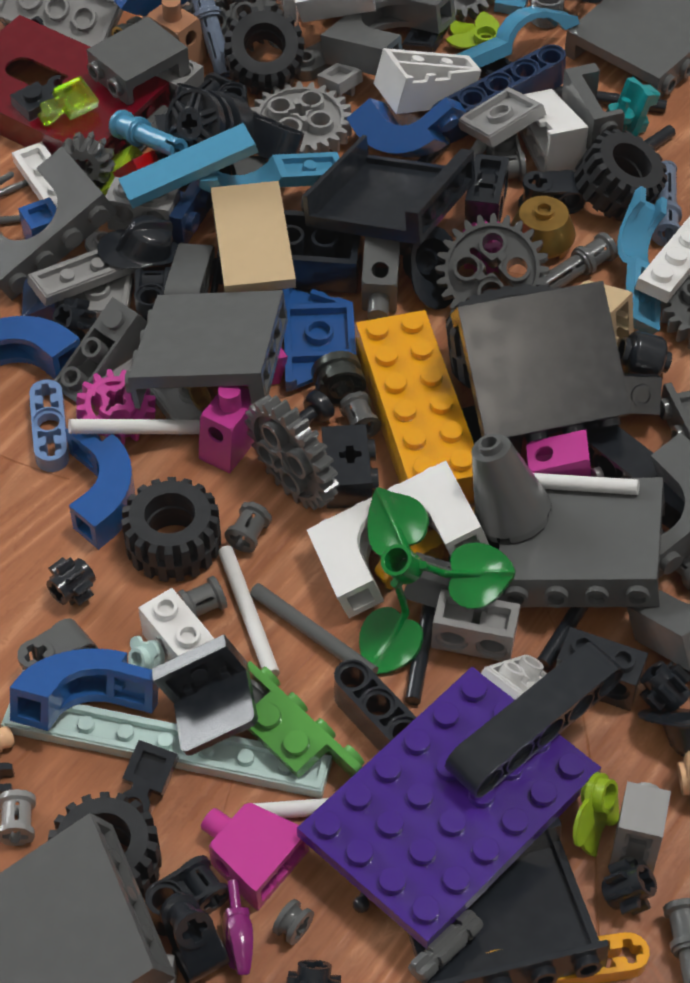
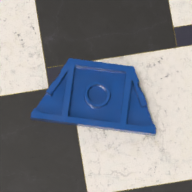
M293 288L282 289L288 317L284 334V352L288 356L285 365L286 391H293L312 383L311 368L314 362L321 356L335 351H349L356 355L352 301L339 297H330L326 293L312 289L310 294Z

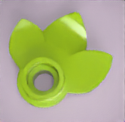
M485 11L477 16L475 24L455 20L450 24L452 36L446 38V42L458 49L466 50L495 38L499 22Z
M595 772L581 789L582 805L577 812L573 827L575 846L581 847L585 853L593 857L597 856L599 841L605 825H616L619 819L618 785L615 780L609 779L607 774Z

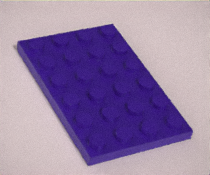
M474 667L467 670L297 827V836L426 949L581 795V789L589 781L590 777L595 772H601V766L559 734L490 792L480 798H476L445 769V762L460 743L515 699L483 676Z

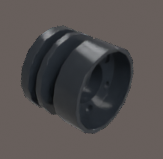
M187 89L180 92L171 101L165 118V132L184 139L188 147L242 123H244L253 139L255 122L252 110L246 100L236 93Z

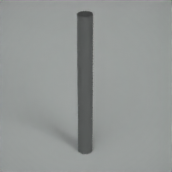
M257 583L250 592L251 597L342 662L351 659L362 661L377 674V666L262 584Z

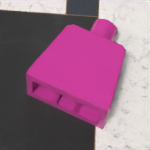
M219 386L218 394L202 412L200 417L199 459L228 473L233 471L252 447L251 444L254 443V440L247 434L250 428L245 423V420L248 419L245 412L252 405L249 389L242 386Z
M586 430L531 441L526 445L528 460L526 464L533 473L592 477Z
M253 803L244 804L232 819L219 809L213 808L205 816L201 824V830L214 838L209 845L211 864L227 881L232 879L239 880L240 895L257 911H259L309 851V846L297 836L298 824Z

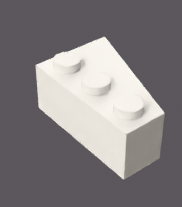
M383 48L374 85L395 114L431 110L432 106L438 101L478 81L481 69L467 55Z
M552 89L524 94L543 104L547 114L519 131L538 171L573 170L576 172L575 167L587 151L586 144L589 127Z

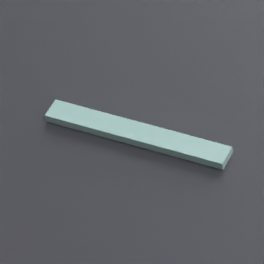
M10 703L1 723V727L8 726L14 735L131 759L138 740L177 753L179 760L175 767L176 769L320 799L323 797L332 764V756L325 754L298 779L260 741L239 736H232L196 754L187 756L180 748L177 724L83 704L72 706L64 711L49 731L10 721Z

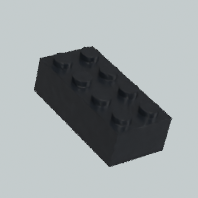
M284 210L296 278V288L293 289L357 293L363 236L306 227L304 212ZM218 248V252H217V262H218L219 284H223V277H222V270H221V263H220V256H219V248Z

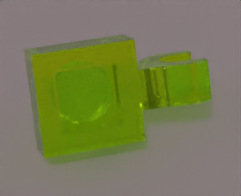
M79 76L53 88V99L46 100L39 105L43 112H40L38 117L44 126L54 123L64 113L69 120H72L97 108L99 100L82 76Z

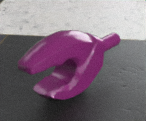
M232 879L228 881L230 908L225 910L223 917V945L230 960L229 967L236 970L237 975H248L251 970L253 954V927L249 908L241 907L239 880Z

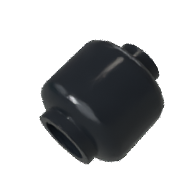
M634 331L628 337H623L618 345L623 373L657 374L660 376L662 372L666 373L670 368L672 353L668 351L667 342L661 336Z

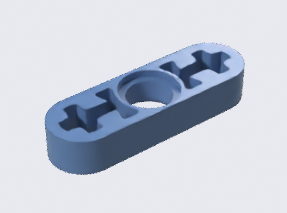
M44 379L34 383L29 391L33 447L38 467L46 472H56L66 467L69 462V448L65 429H67L65 404L61 385L54 380ZM50 395L51 407H44V396ZM48 420H54L59 423L56 428L51 430L40 428V425ZM54 443L55 455L48 456L47 444Z

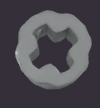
M14 789L0 794V842L5 845L22 846L34 840L35 830L31 826L32 809L36 806V796L32 792Z

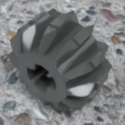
M79 131L75 133L73 139L68 137L62 146L98 187L100 182L105 183L109 180L110 172L114 170L115 161L111 159L114 155V149L104 148L107 142L106 137L97 141L93 131L89 132L87 138Z

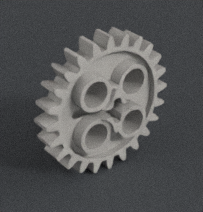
M301 81L297 82L296 87H291L290 84L285 83V89L283 90L275 86L273 87V94L263 92L262 99H255V107H250L252 111L305 133L299 153L329 152V149L339 152L340 144H347L348 136L352 135V127L346 119L352 114L351 105L346 104L344 96L337 97V90L327 93L326 85L316 89L314 88V82H311L307 87H303Z

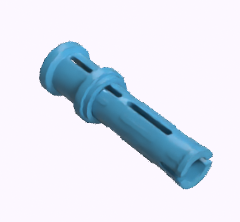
M118 110L110 118L109 131L111 135L120 140L126 139L129 144L135 147L145 145L168 156L177 153V150L181 151L188 148V144L184 139L177 138L152 127L147 119L134 117L127 110Z

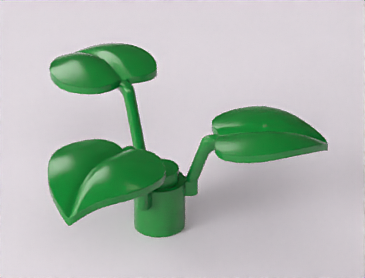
M380 487L375 489L369 507L368 539L372 549L381 556L382 569L393 577L390 585L395 588L401 606V614L392 607H382L372 611L363 622L359 636L361 656L378 667L376 675L391 673L408 665L417 656L422 647L423 628L416 621L407 619L410 610L402 588L403 584L416 582L421 577L423 571L444 578H451L448 587L451 598L461 607L481 609L489 606L500 597L514 579L516 572L513 563L504 553L495 547L478 542L464 544L452 552L450 558L452 570H445L422 561L416 553L411 551L410 546L420 543L426 536L429 525L427 510L418 500L411 496L391 492Z

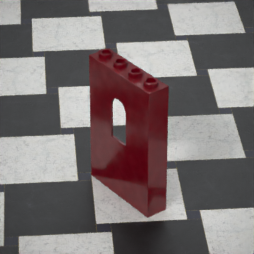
M19 15L0 31V135L24 147L42 141L52 155L59 148L63 147L62 145L68 137L73 139L75 133L80 131L87 138L89 132L93 131L97 141L106 137L107 142L104 148L114 149V157L127 148L126 139L120 140L111 135L109 131L111 116L118 110H127L134 117L147 119L160 106L165 105L169 108L171 103L169 82L154 76L133 89L134 103L126 105L119 98L113 97L106 87L100 82L94 81L87 70V65L89 64L87 49L90 46ZM17 60L32 61L67 77L62 81L63 86L68 83L71 85L72 96L64 101H56V109L29 122L12 106L10 98L11 94L29 84L9 76L6 73V68L10 63Z

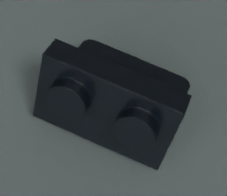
M224 634L152 668L154 683L174 703L180 748L187 756L196 754L243 732L257 723L258 715L248 662Z

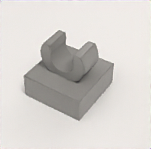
M339 63L332 65L317 75L319 87L326 85V89L329 92L337 90V97H342L343 93L350 96L355 95V86L363 81L361 69Z

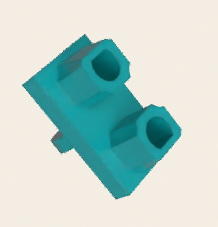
M634 77L627 78L618 102L609 104L606 112L622 109L625 114L622 132L628 131L632 135L637 136L639 133L646 131L649 124L646 115L650 106L657 105L660 92L651 85H643Z

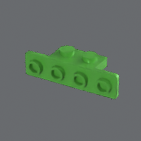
M251 661L248 662L250 678L263 686L268 694L256 704L258 721L247 730L298 779L325 754L331 755L332 760L350 777L362 768L365 761L360 754L350 745H346L343 748L335 741V732L323 719L319 718L314 721L306 713L308 708L295 693L291 692L287 696L278 687L281 685L278 678L267 667L264 666L260 670Z

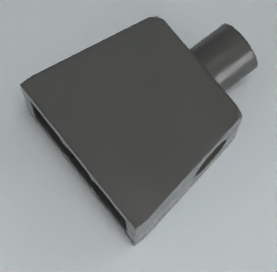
M365 236L362 270V309L368 311L367 317L372 320L388 317L389 312L397 311L400 278V242ZM376 264H385L387 268H376Z

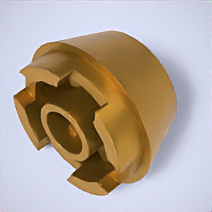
M536 196L526 200L515 214L510 226L514 227L520 220L523 221L522 233L533 229L535 235L531 242L539 240L543 242L542 249L537 253H547L548 259L559 256V260L563 259L569 253L576 237L575 228L567 207L560 200L549 196Z

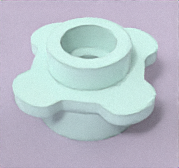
M141 636L131 638V650L128 654L129 664L152 669L165 663V652L159 642L155 640L143 641Z

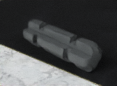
M465 910L424 952L421 951L411 961L408 967L410 973L420 983H427L439 968L444 967L466 946L465 944L468 941H471L483 928L482 920L472 910Z

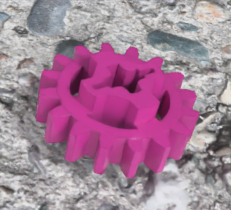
M107 369L105 378L95 373L93 374V384L83 382L82 393H77L76 417L77 419H155L156 397L150 395L151 388L147 389L140 410L135 408L132 394L127 393L125 388V374L127 371L122 370L119 376H114L113 371ZM92 404L95 405V411L99 413L97 416L92 410ZM98 434V435H99V437L102 435V436H104L105 438H107V437H108L109 435H111V434ZM114 434L123 445H125L126 437L128 436L134 441L139 440V434Z

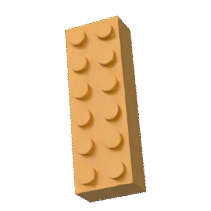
M422 310L356 322V354L366 379L376 415L381 421V430L399 484L422 473L429 467L447 461L469 504H473L471 451L474 442L426 311Z

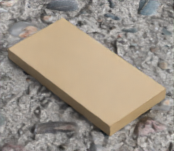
M279 181L211 187L224 291L248 292L296 288V278Z

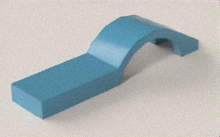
M534 6L517 9L505 18L498 28L495 38L456 55L470 56L477 66L481 68L512 54L514 39L518 31L526 23L537 18H547L553 26L559 25L563 30H567L580 24L578 16L559 10Z
M338 152L272 155L268 162L256 171L245 175H228L218 170L198 179V186L210 193L211 187L279 181L280 187L312 186L340 157Z
M640 186L635 190L620 226L617 248L621 260L627 264L626 290L633 294V326L639 331L655 334L660 331L661 301L636 290L635 287L638 277L650 264L648 260V247L656 227L666 216L667 199L661 197L656 200L654 205L646 201V188Z

